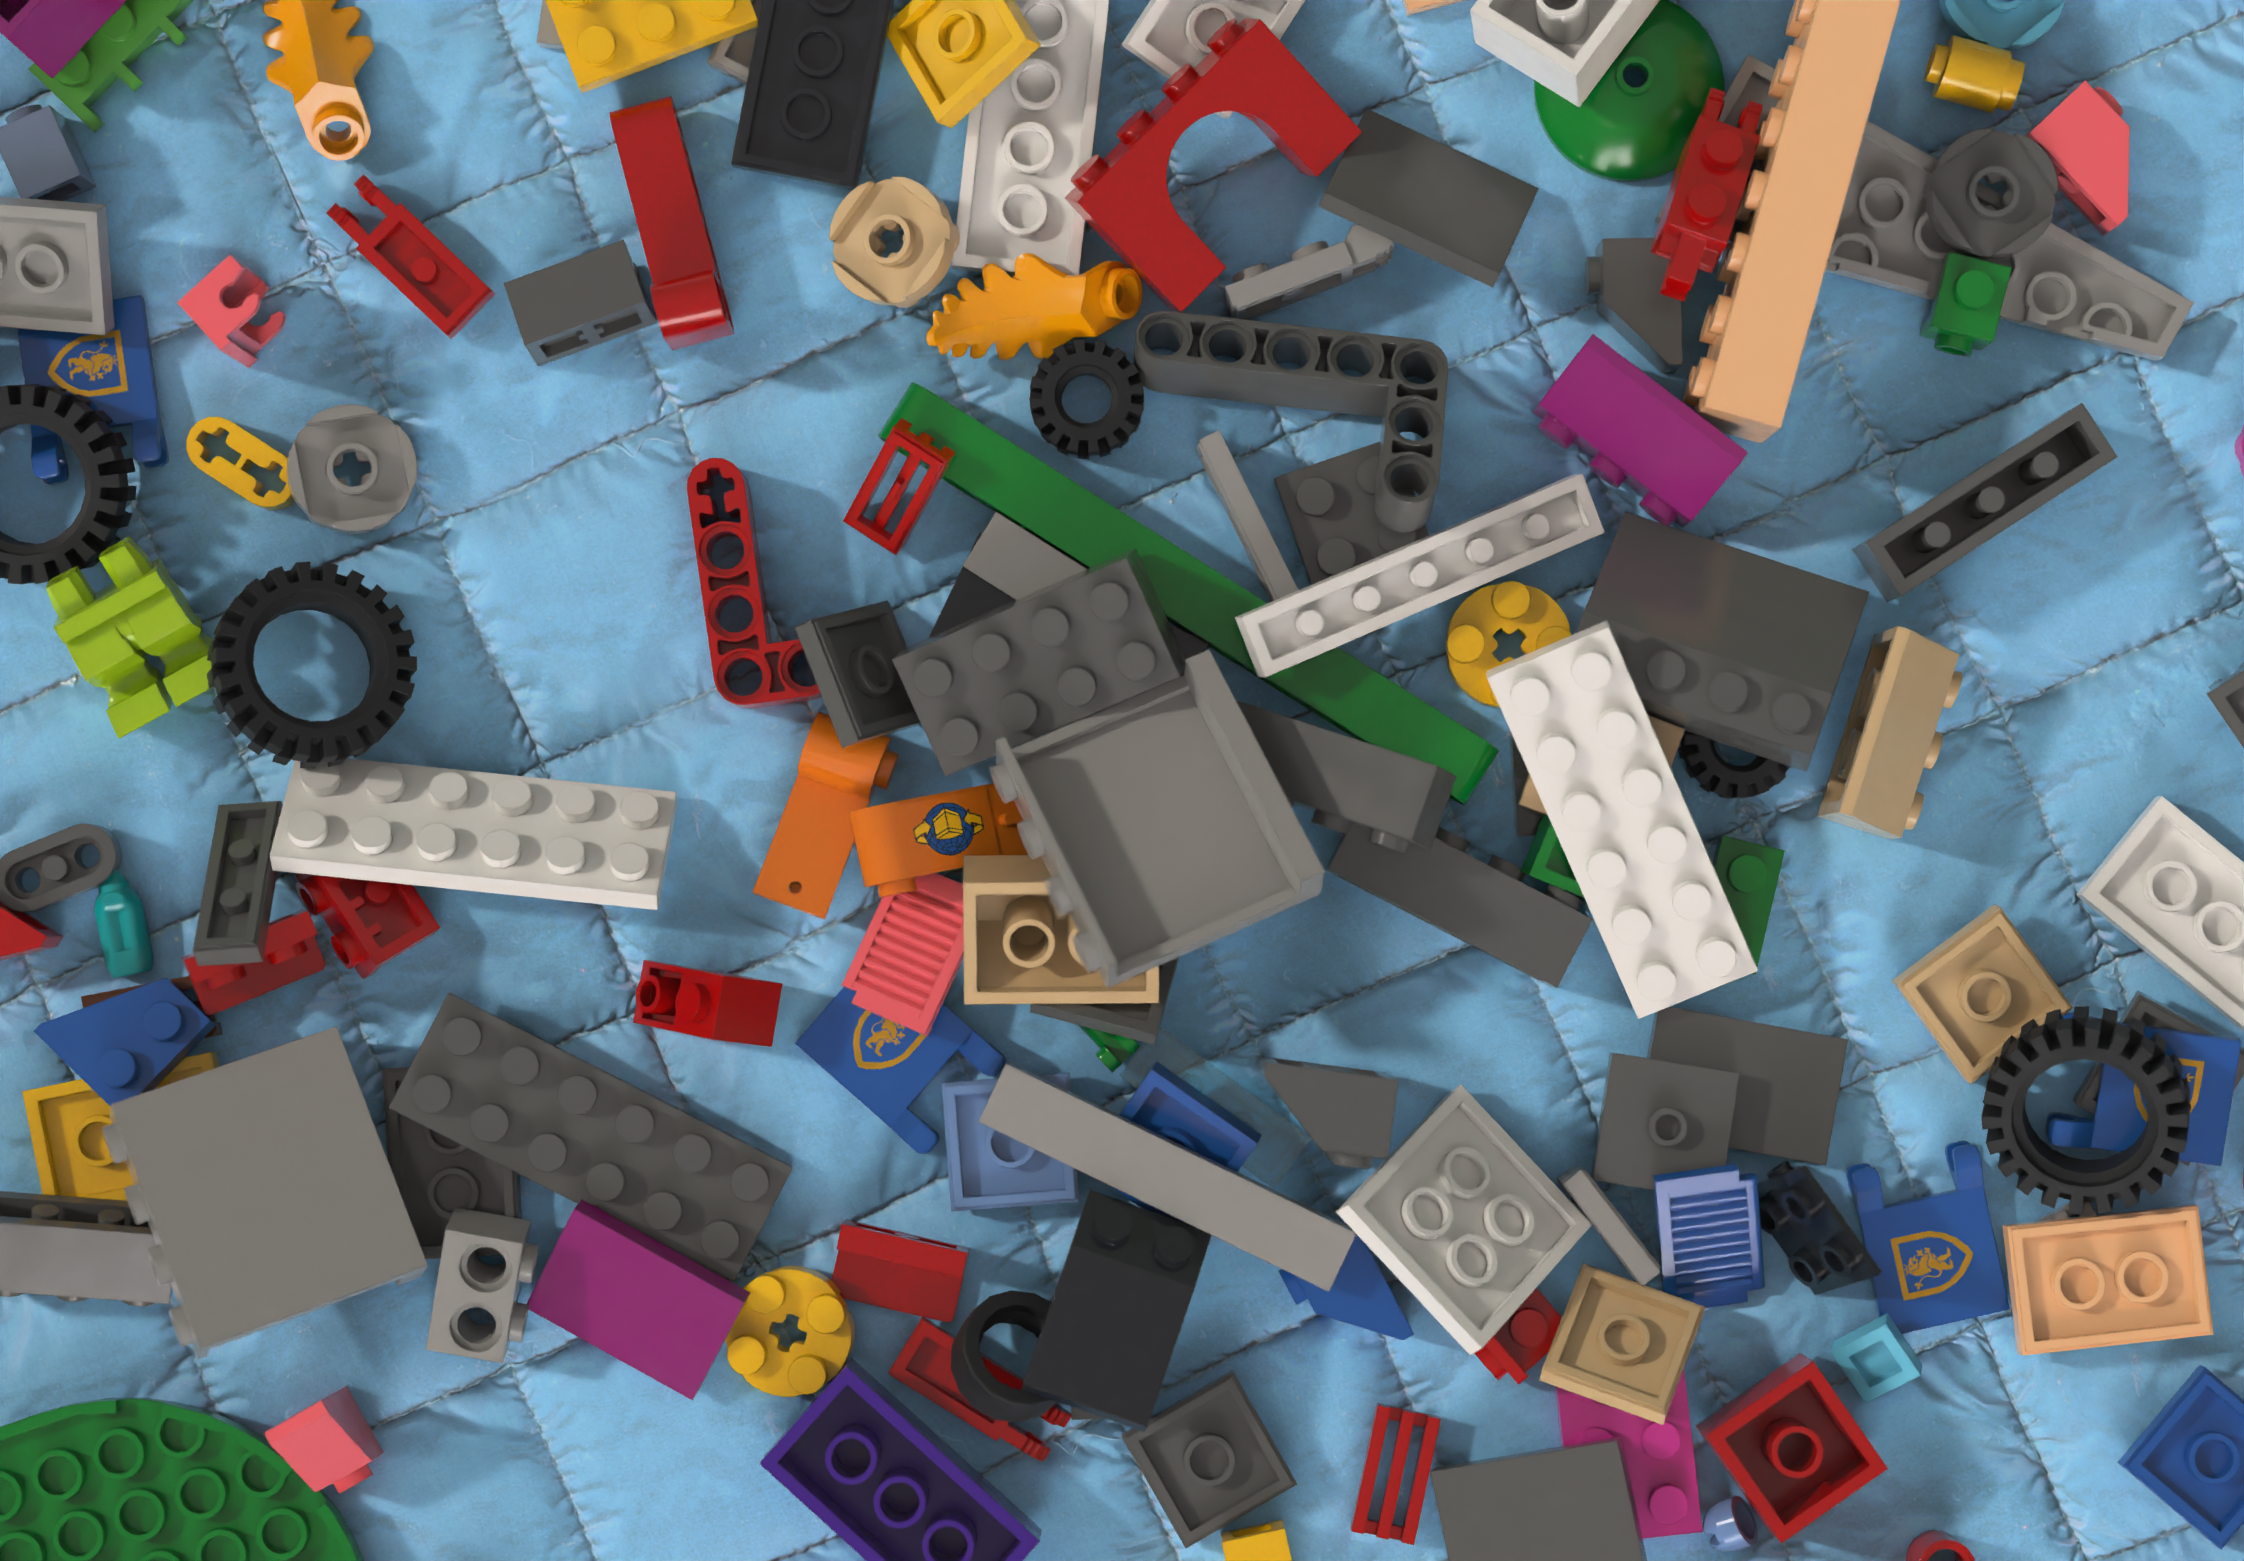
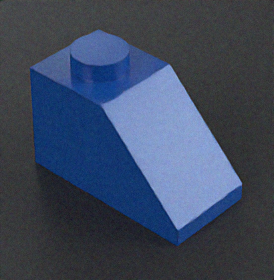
M1343 1219L1339 1220V1222L1348 1225ZM1357 1234L1329 1292L1283 1269L1279 1270L1296 1305L1308 1299L1315 1314L1400 1340H1405L1414 1335L1368 1246Z

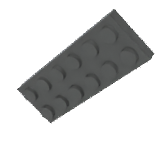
M448 993L388 1107L577 1204L581 1199L732 1282L735 1281L793 1168V1166L452 993Z

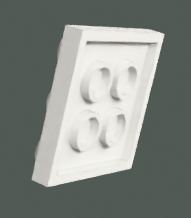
M1461 1084L1440 1101L1388 1156V1159H1385L1336 1211L1469 1355L1479 1351L1486 1345L1592 1226L1591 1222Z

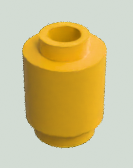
M1951 35L1946 46L1935 44L1927 63L1924 81L1933 83L1932 97L1992 113L1995 108L2010 111L2022 82L2025 62L2012 59L2011 51Z

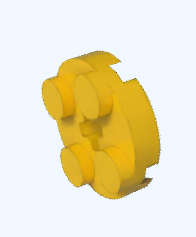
M1516 581L1485 586L1471 594L1453 613L1446 634V660L1452 679L1469 698L1481 705L1493 708H1500L1489 684L1486 671L1514 660L1511 657H1507L1500 662L1493 655V652L1498 647V643L1493 636L1498 630L1501 629L1508 635L1518 631L1524 638L1520 648L1525 655L1571 636L1568 619L1556 601L1542 590Z
M789 1265L760 1274L743 1288L750 1292V1295L725 1340L728 1348L727 1358L734 1371L742 1374L746 1381L757 1389L782 1397H795L802 1394L815 1393L839 1373L846 1364L853 1348L855 1323L852 1312L848 1311L845 1300L839 1294L841 1291L830 1278L811 1268ZM788 1314L798 1317V1329L807 1333L805 1342L795 1341L790 1348L781 1345L780 1336L773 1332L774 1322L783 1323Z

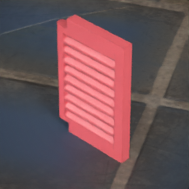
M938 873L915 878L917 886L915 891L882 897L842 982L843 987L856 992L851 1002L853 1005L927 1037L964 959L963 884Z

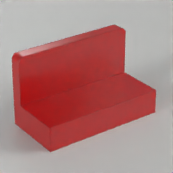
M848 1219L842 1223L836 1247L838 1254L832 1276V1281L841 1291L839 1294L842 1298L943 1322H951L954 1319L970 1251L969 1247Z

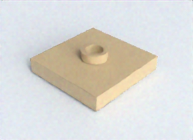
M1995 904L1892 980L1959 1074L1969 1084H1972L1991 1069L1995 1057H2000L2002 1046L2011 1035L2016 1039L2020 1037L2022 1025L2034 1019L2038 1026L2045 1023L2047 1012L2060 1009L2063 1016L2073 1008L2004 911Z
M1583 1263L1542 1367L1540 1381L1663 1425L1703 1319L1705 1306L1646 1285L1642 1286L1637 1282Z

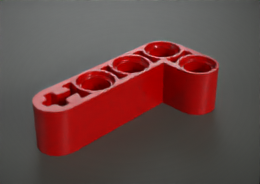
M672 96L609 112L653 285H650L652 300L666 343L672 350L735 334L683 131Z
M709 458L701 461L692 469L688 477L687 494L713 677L718 692L730 703L741 708L751 709L821 698L822 696L817 684L807 687L800 686L794 681L792 666L795 660L801 654H804L800 640L772 643L751 491L746 477L732 462L723 458ZM721 474L728 484L735 485L734 490L727 491L724 494L726 513L732 519L741 516L740 523L720 521L716 502L709 495L703 494L704 489L713 487V476ZM707 519L719 521L706 527ZM727 536H735L741 539L744 545V556L741 562L730 569L716 567L711 558L715 543ZM734 599H745L751 603L753 608V619L750 625L740 632L726 631L720 621L723 607ZM745 661L757 663L762 672V683L759 689L747 696L736 695L729 683L733 668Z

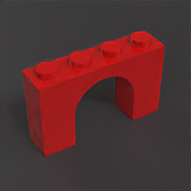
M1233 18L1218 29L1207 42V46L1212 51L1195 68L1190 64H1186L1174 73L1161 89L1166 97L1149 114L1145 109H1142L1130 117L1116 133L1121 142L1104 159L1097 154L1085 162L1072 176L1070 181L1075 185V188L1065 197L1069 204L1131 269L1137 272L1140 279L1166 307L1178 312H1182L1227 268L1180 218L1169 197L1166 177L1169 157L1175 143L1190 125L1216 112H1237L1256 124L1301 174L1318 177L1362 133L1357 125L1261 19L1244 18L1239 23Z

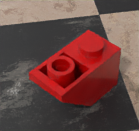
M643 960L641 978L636 990V1008L633 1023L712 1040L772 1047L782 983Z

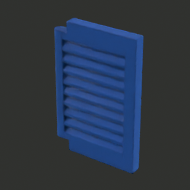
M1730 1164L1653 1175L1662 1292L1705 1306V1308L1748 1302L1747 1291L1763 1289L1765 1287L1757 1174H1739L1737 1165Z

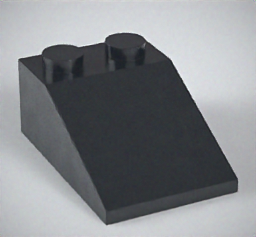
M1090 1190L1073 1235L1022 1390L1145 1432L1194 1292L1211 1234L1190 1224Z

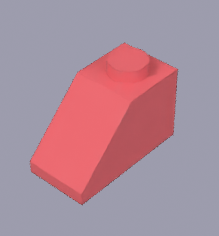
M2085 80L2035 126L2026 137L2036 142L2050 158L2057 174L2058 190L2104 236L2128 217L2130 126L2121 118L2123 111L2116 99L2100 87L2093 89Z
M347 1386L264 1433L270 1445L315 1493L333 1483L338 1494L360 1483L373 1475L368 1463L384 1453Z

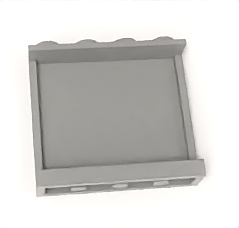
M1210 650L1186 659L1184 676L1011 749L1005 737L996 740V765L990 767V774L996 790L1005 804L1014 800L1024 820L1017 823L1021 840L1032 859L1042 856L1052 876L1045 879L1050 899L1060 916L1070 913L1080 933L1073 936L1079 958L1088 973L1098 969L1106 988L1321 894L1325 871Z
M337 1026L111 1104L110 1120L112 1124L102 1127L107 1148L114 1164L126 1161L134 1185L124 1188L129 1208L137 1225L148 1221L156 1243L155 1246L146 1249L151 1268L159 1286L170 1282L179 1305L169 1309L173 1328L181 1347L193 1344L198 1359L207 1357L209 1350L382 1285L396 1281L398 1286L423 1276L428 1266Z

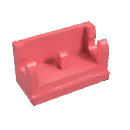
M232 255L225 258L177 302L222 352L247 368H250L258 361L254 355L281 331L286 319L285 314L278 311L271 315L268 322L262 326H254L249 322L257 313L261 300L270 288L256 273Z

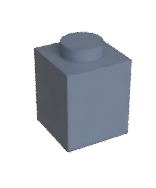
M30 105L20 108L6 117L7 124L0 127V153L20 198L66 201L97 187L67 119L50 105L44 108L41 105Z

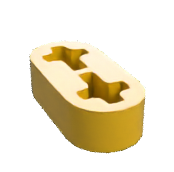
M207 417L198 421L190 429L186 439V451L190 461L198 469L251 503L264 509L282 510L295 502L287 480V456L237 424L222 417ZM225 431H228L229 435L226 438V444L240 453L241 457L236 465L220 456L214 457L209 463L207 459L210 455V450L204 445L206 437L209 434L221 437ZM253 463L268 471H274L278 465L283 467L279 478L286 485L280 494L269 490L264 497L260 495L263 489L262 482L247 473Z

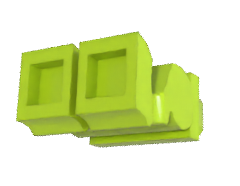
M127 537L108 547L99 555V560L114 582L111 585L94 593L79 567L76 566L52 578L46 586L53 608L58 614L53 628L62 642L66 643L84 679L95 687L105 688L109 693L108 710L106 712L118 739L169 712L172 701L178 707L210 689L207 673L211 669V661H207L209 646L214 640L213 637L207 636L202 630L201 618L194 614L186 597L170 577V573L161 558L159 557L151 562L147 554L131 537ZM146 653L160 657L164 663V677L158 668L149 664Z

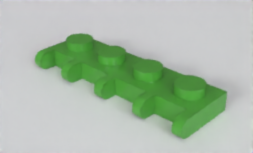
M126 0L121 8L101 26L79 50L77 55L53 79L35 63L29 70L96 133L104 123L100 116L90 107L119 77L133 91H137L144 82L129 67L163 32L178 46L188 38L172 22L194 0Z

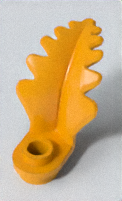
M338 0L267 1L263 5V12L268 17L282 21V24L263 34V42L265 46L283 53L282 57L274 60L267 66L266 76L268 80L293 94L294 106L307 139L317 152L328 159L336 161L348 160L356 156L367 145L371 129L369 117L355 83V77L374 49L373 41L369 36L349 35V32L361 18L359 8L356 6L339 9L333 8ZM334 121H343L348 123L349 126L342 131H333L327 127V124Z
M1024 253L1016 258L1015 275L1013 277L1009 276L995 263L984 265L982 268L983 290L978 288L969 278L959 280L957 288L961 295V300L949 293L943 296L942 304L945 313L938 310L933 312V326L927 332L926 340L929 346H938L941 355L947 354L951 349L952 355L955 358L964 356L969 346H971L970 356L973 359L983 357L992 343L995 342L997 354L1001 360L1013 358L1023 344L1027 342L1035 358L1043 359L1045 357L1047 359L1053 354V349L1062 344L1065 346L1075 337H1098L1123 320L1134 317L1142 302L1143 289L1141 279L1136 271L1127 268L1118 261H1104L1083 274L1067 275L1032 253Z

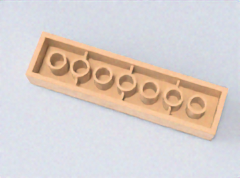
M1795 0L1785 35L1794 37L1795 41L1793 45L1788 46L1784 60H1778L1770 83L1768 96L1776 98L1778 101L1776 108H1771L1767 120L1761 121L1757 131V135L1761 137L1754 158L1761 160L1759 169L1754 170L1750 181L1746 182L1735 217L1737 220L1744 221L1741 233L1736 232L1732 244L1727 243L1716 280L1726 283L1724 294H1719L1715 305L1710 304L1700 333L1699 342L1709 344L1706 358L1701 357L1698 366L1692 367L1682 398L1684 404L1691 405L1693 411L1722 433L1762 443L1782 426L1901 0Z

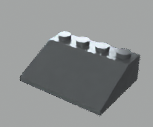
M1625 512L1576 633L1608 621L1649 716L1681 727L1687 732L1807 772L1869 591Z

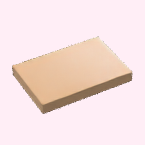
M2184 1205L2002 1225L2017 1354L2032 1355L2214 1335L2198 1206Z

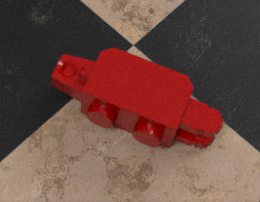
M1712 87L1709 90L1702 112L1681 153L1651 246V253L1669 259L1659 294L1682 302L1685 301L1687 293L1693 285L1697 270L1712 274L1728 243L1761 137L1755 134L1763 105L1749 100L1747 106L1740 113L1736 127L1718 121L1725 104V92Z

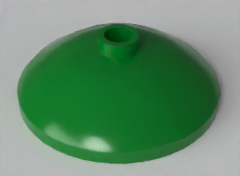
M1660 0L1580 107H1577L1535 80L1534 101L1538 118L1545 134L1558 152L1569 162L1599 178L1619 182H1638L1663 176L1676 169L1685 143L1702 112L1709 90L1712 87L1724 91V75L1718 51L1703 26L1682 7L1669 0ZM1628 68L1641 70L1645 76V84L1640 87L1629 86L1623 79V71Z

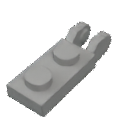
M1356 224L1351 226L1346 240L1329 247L1326 241H1318L1306 245L1292 254L1293 261L1269 269L1268 264L1265 263L1248 267L1233 276L1232 280L1234 283L1225 286V305L1231 318L1251 320L1351 282L1355 278L1374 272L1376 267L1381 269L1382 265H1388V260L1392 259L1391 253L1394 250V241Z

